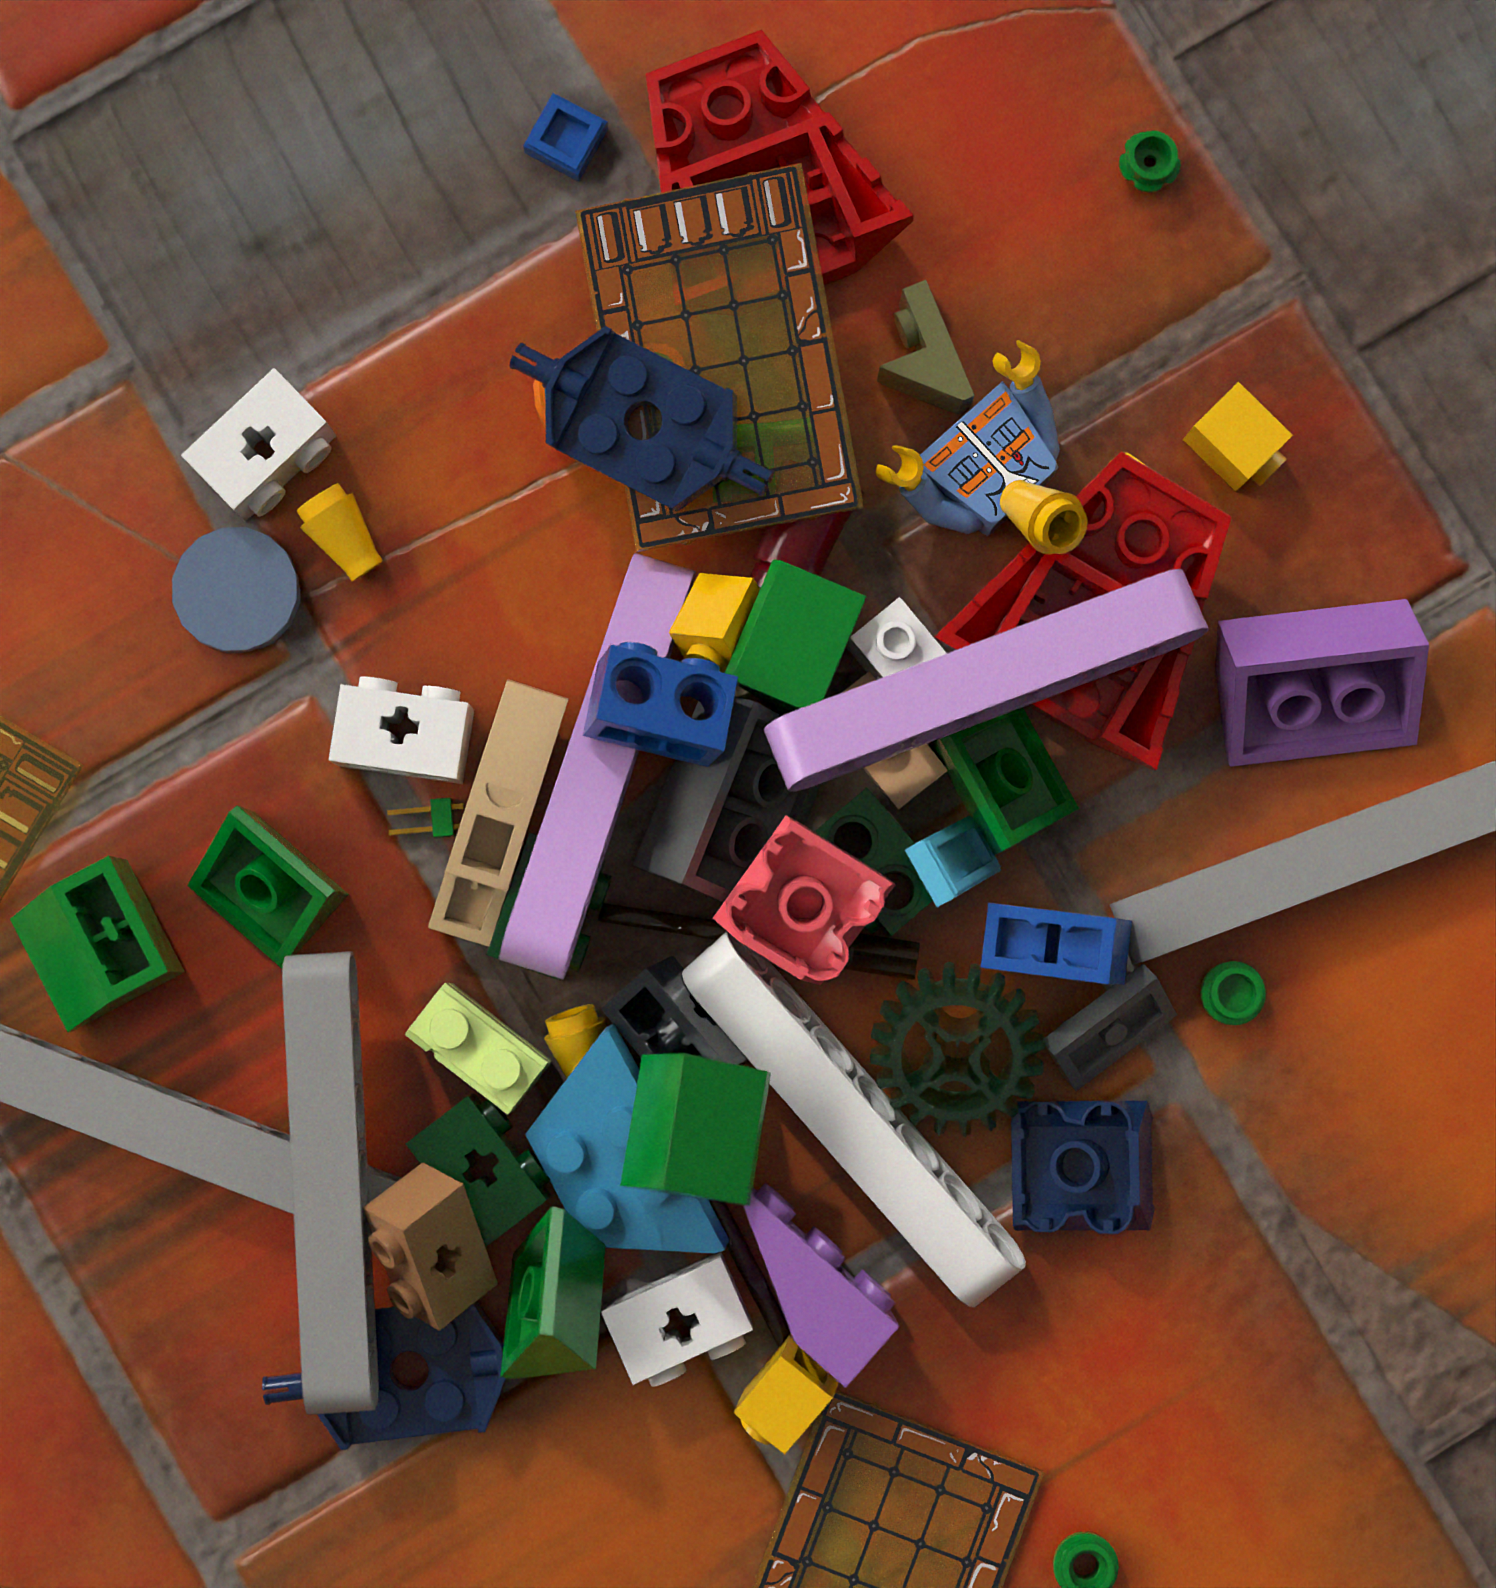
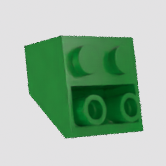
M106 856L49 886L10 918L67 1032H72L185 972L127 859Z

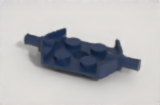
M607 326L600 329L560 359L555 358L553 360L526 346L524 343H520L515 349V352L520 356L536 363V366H533L512 355L509 367L541 382L543 388H545L546 444L675 511H679L721 480L728 483L729 479L758 493L761 497L767 491L768 486L746 475V473L749 472L771 483L775 471L743 457V453L737 450V395L733 390L727 387L724 389L616 334ZM645 405L657 407L662 415V426L659 432L647 440L633 438L628 426L629 417L632 412Z
M477 1301L440 1331L415 1316L411 1319L405 1317L395 1306L376 1308L375 1321L379 1383L376 1410L317 1414L341 1450H347L353 1444L478 1429V1433L485 1432L506 1381V1378L500 1377L504 1340ZM403 1352H416L426 1360L428 1377L421 1385L415 1387L406 1386L395 1377L393 1363L397 1355ZM302 1371L295 1374L264 1376L262 1390H269L263 1395L265 1404L270 1405L271 1403L303 1399Z

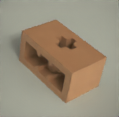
M421 1163L363 1207L372 1235L368 1238L369 1246L376 1258L384 1265L391 1283L387 1287L388 1296L396 1309L405 1317L411 1319L415 1316L440 1331L498 1284L464 1184L425 1163Z

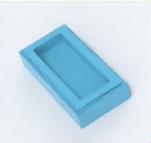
M970 815L905 849L936 907L950 901L1001 871L998 860L976 821Z

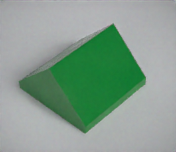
M773 559L725 673L738 676L737 686L786 714L824 700L867 596L784 561Z
M1023 707L937 739L932 745L937 757L948 769L946 772L971 818L973 817L994 855L1079 809Z
M238 805L227 814L187 885L281 969L283 968L285 956L296 955L349 895L258 814Z
M642 1054L620 1186L750 1206L771 1073L688 1054Z
M551 1207L513 1253L500 1377L518 1379L596 1369L606 1245L565 1209Z

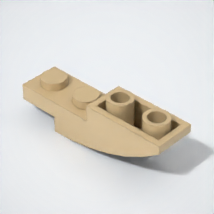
M507 679L428 928L489 947L569 698Z

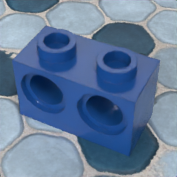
M623 642L619 646L611 644L597 663L583 736L709 767L725 749L738 676L722 673L717 664L704 659L687 658L679 662L657 656L658 652L656 649L642 643ZM624 680L635 684L643 695V703L631 704L622 699L616 689V682ZM688 696L698 700L705 710V720H695L687 716L681 708L680 697Z
M988 903L981 968L1102 984L1125 985L1132 920Z

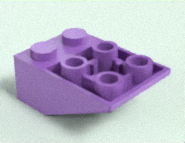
M764 1183L758 1191L753 1187L750 1206H743L794 1341L846 1388L899 1327L891 1311L895 1301L890 1297L891 1294L865 1270L862 1269L854 1277L843 1268L841 1263L846 1259L841 1254L843 1251L817 1227L813 1226L807 1234L791 1221L796 1215L793 1211L794 1207L771 1186Z

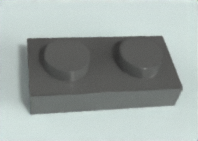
M1142 964L1126 976L1125 985L1113 984L1108 991L1076 1015L1065 1020L1056 1030L1042 1039L1041 1042L1062 1076L1077 1091L1177 1016V1013L1158 978Z

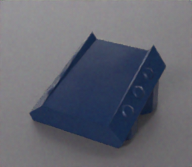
M1013 1101L1011 1105L1014 1230L1035 1232L1095 1230L1100 1234H1119L1125 1230H1150L1155 1207L1153 1205L1151 1125L1153 1117L1148 1101Z

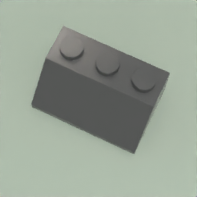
M734 696L724 752L709 767L677 759L674 760L632 866L675 885L724 903L786 815L805 825L821 784L799 791L790 792L787 789L764 732V728L772 721L781 717V715L755 701ZM698 701L692 719L705 720V710Z

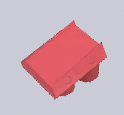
M786 815L716 912L713 919L740 943L802 981L821 985L824 981L833 979L841 973L849 960L848 948L865 925L876 919L884 907L885 898L896 884L802 823Z

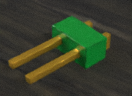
M449 797L430 799V806L387 810L388 816L431 812L432 826L389 830V835L433 831L434 838L455 837V829H459L460 824H454L453 810L465 809L464 804H453L452 798Z

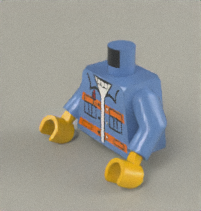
M1017 340L1016 344L1022 356L1019 365L1011 369V365L1004 355L996 353L992 360L993 367L998 373L1012 380L1010 388L1002 381L921 454L913 449L893 445L892 449L900 455L902 461L901 468L897 474L887 466L877 465V477L886 483L900 486V493L927 523L965 534L979 530L981 533L989 536L1009 518L1000 507V497L1007 485L1016 480H1024L1028 483L1044 487L1054 477L1059 468L1056 460L1060 453L1053 409L1042 381L1037 375L1041 360L1035 348Z

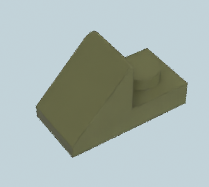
M927 280L904 288L899 302L900 311L894 313V320L904 346L907 349L915 346L917 351L881 365L876 380L884 386L956 415L968 411L975 395Z

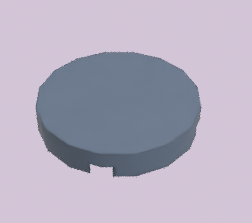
M247 527L219 528L199 537L181 555L172 577V603L181 624L202 644L227 654L251 652L257 648L260 650L275 643L292 625L301 603L299 577L291 556L270 536Z

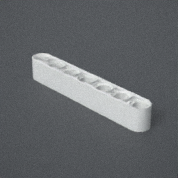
M726 931L683 970V981L697 1002L756 1069L771 1073L769 1084L953 1294L963 1303L976 1307L1025 1268L1026 1261L1023 1253L1010 1234L768 959L743 945Z

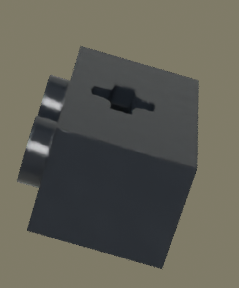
M674 956L645 968L601 1008L641 1058L642 1054H688L740 1066L748 1060L687 989L682 977L684 968Z

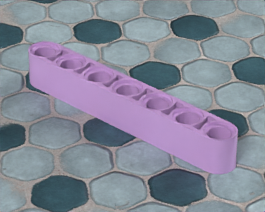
M638 553L633 554L504 935L499 960L564 979L640 751L583 736L597 663L611 644L619 646L623 642H637L651 646L657 650V656L670 659L675 642L671 638L669 631L693 586L696 571ZM624 680L616 682V689L622 699L631 704L643 703V695L635 684Z
M1169 570L795 710L769 723L764 728V732L787 789L790 792L804 790L1180 648L1203 636L1208 631V626L1183 570Z

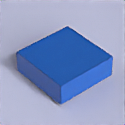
M552 93L523 145L524 152L579 182L609 129L608 121Z

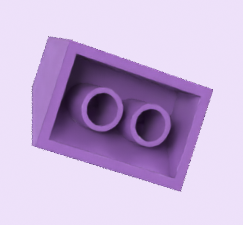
M1402 599L1218 621L1215 673L1229 766L1417 745L1429 643L1408 600Z

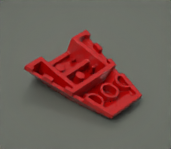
M762 29L646 73L661 194L787 167H795L818 287L859 271L914 221L912 212L901 199L896 200L882 183L880 173L867 157L862 159L844 137V131L830 112L825 113L810 94L808 85ZM769 235L733 242L726 245L728 247L755 241L765 240ZM777 242L775 247L783 290L787 291L786 275L783 271L779 244ZM763 243L729 251L727 260L735 300L743 302L777 295L780 289L772 245ZM721 245L685 252L677 255L683 257L707 251L717 250ZM715 253L681 261L679 271L686 310L695 312L729 304L731 297L723 255ZM671 264L676 311L682 312L683 307L675 265ZM776 298L742 305L737 309V315L742 317L781 301ZM729 308L703 313L706 315L734 317L733 311Z
M1121 451L1075 496L1081 502L1087 517V529L1082 541L1073 550L1063 554H1043L1038 552L1029 542L934 639L949 652L1174 569L1183 570L1202 613L1205 600L1208 599L1232 517ZM1195 640L1175 650L1027 706L1087 742L1156 771L1162 755V745L1169 721L1173 717L1180 694L1179 688L1188 657L1192 653Z

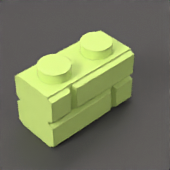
M453 983L443 984L405 1033L408 1038L426 1052L432 1051L435 1053V1059L507 1115L514 1112L552 1062L545 1054Z

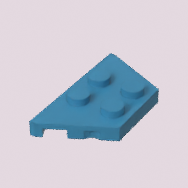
M611 1024L599 1035L525 1135L545 1173L549 1176L550 1182L565 1210L602 1241L606 1248L719 1253L725 1250L729 1238L709 1200L620 1186L639 1068L619 1030L614 1024Z

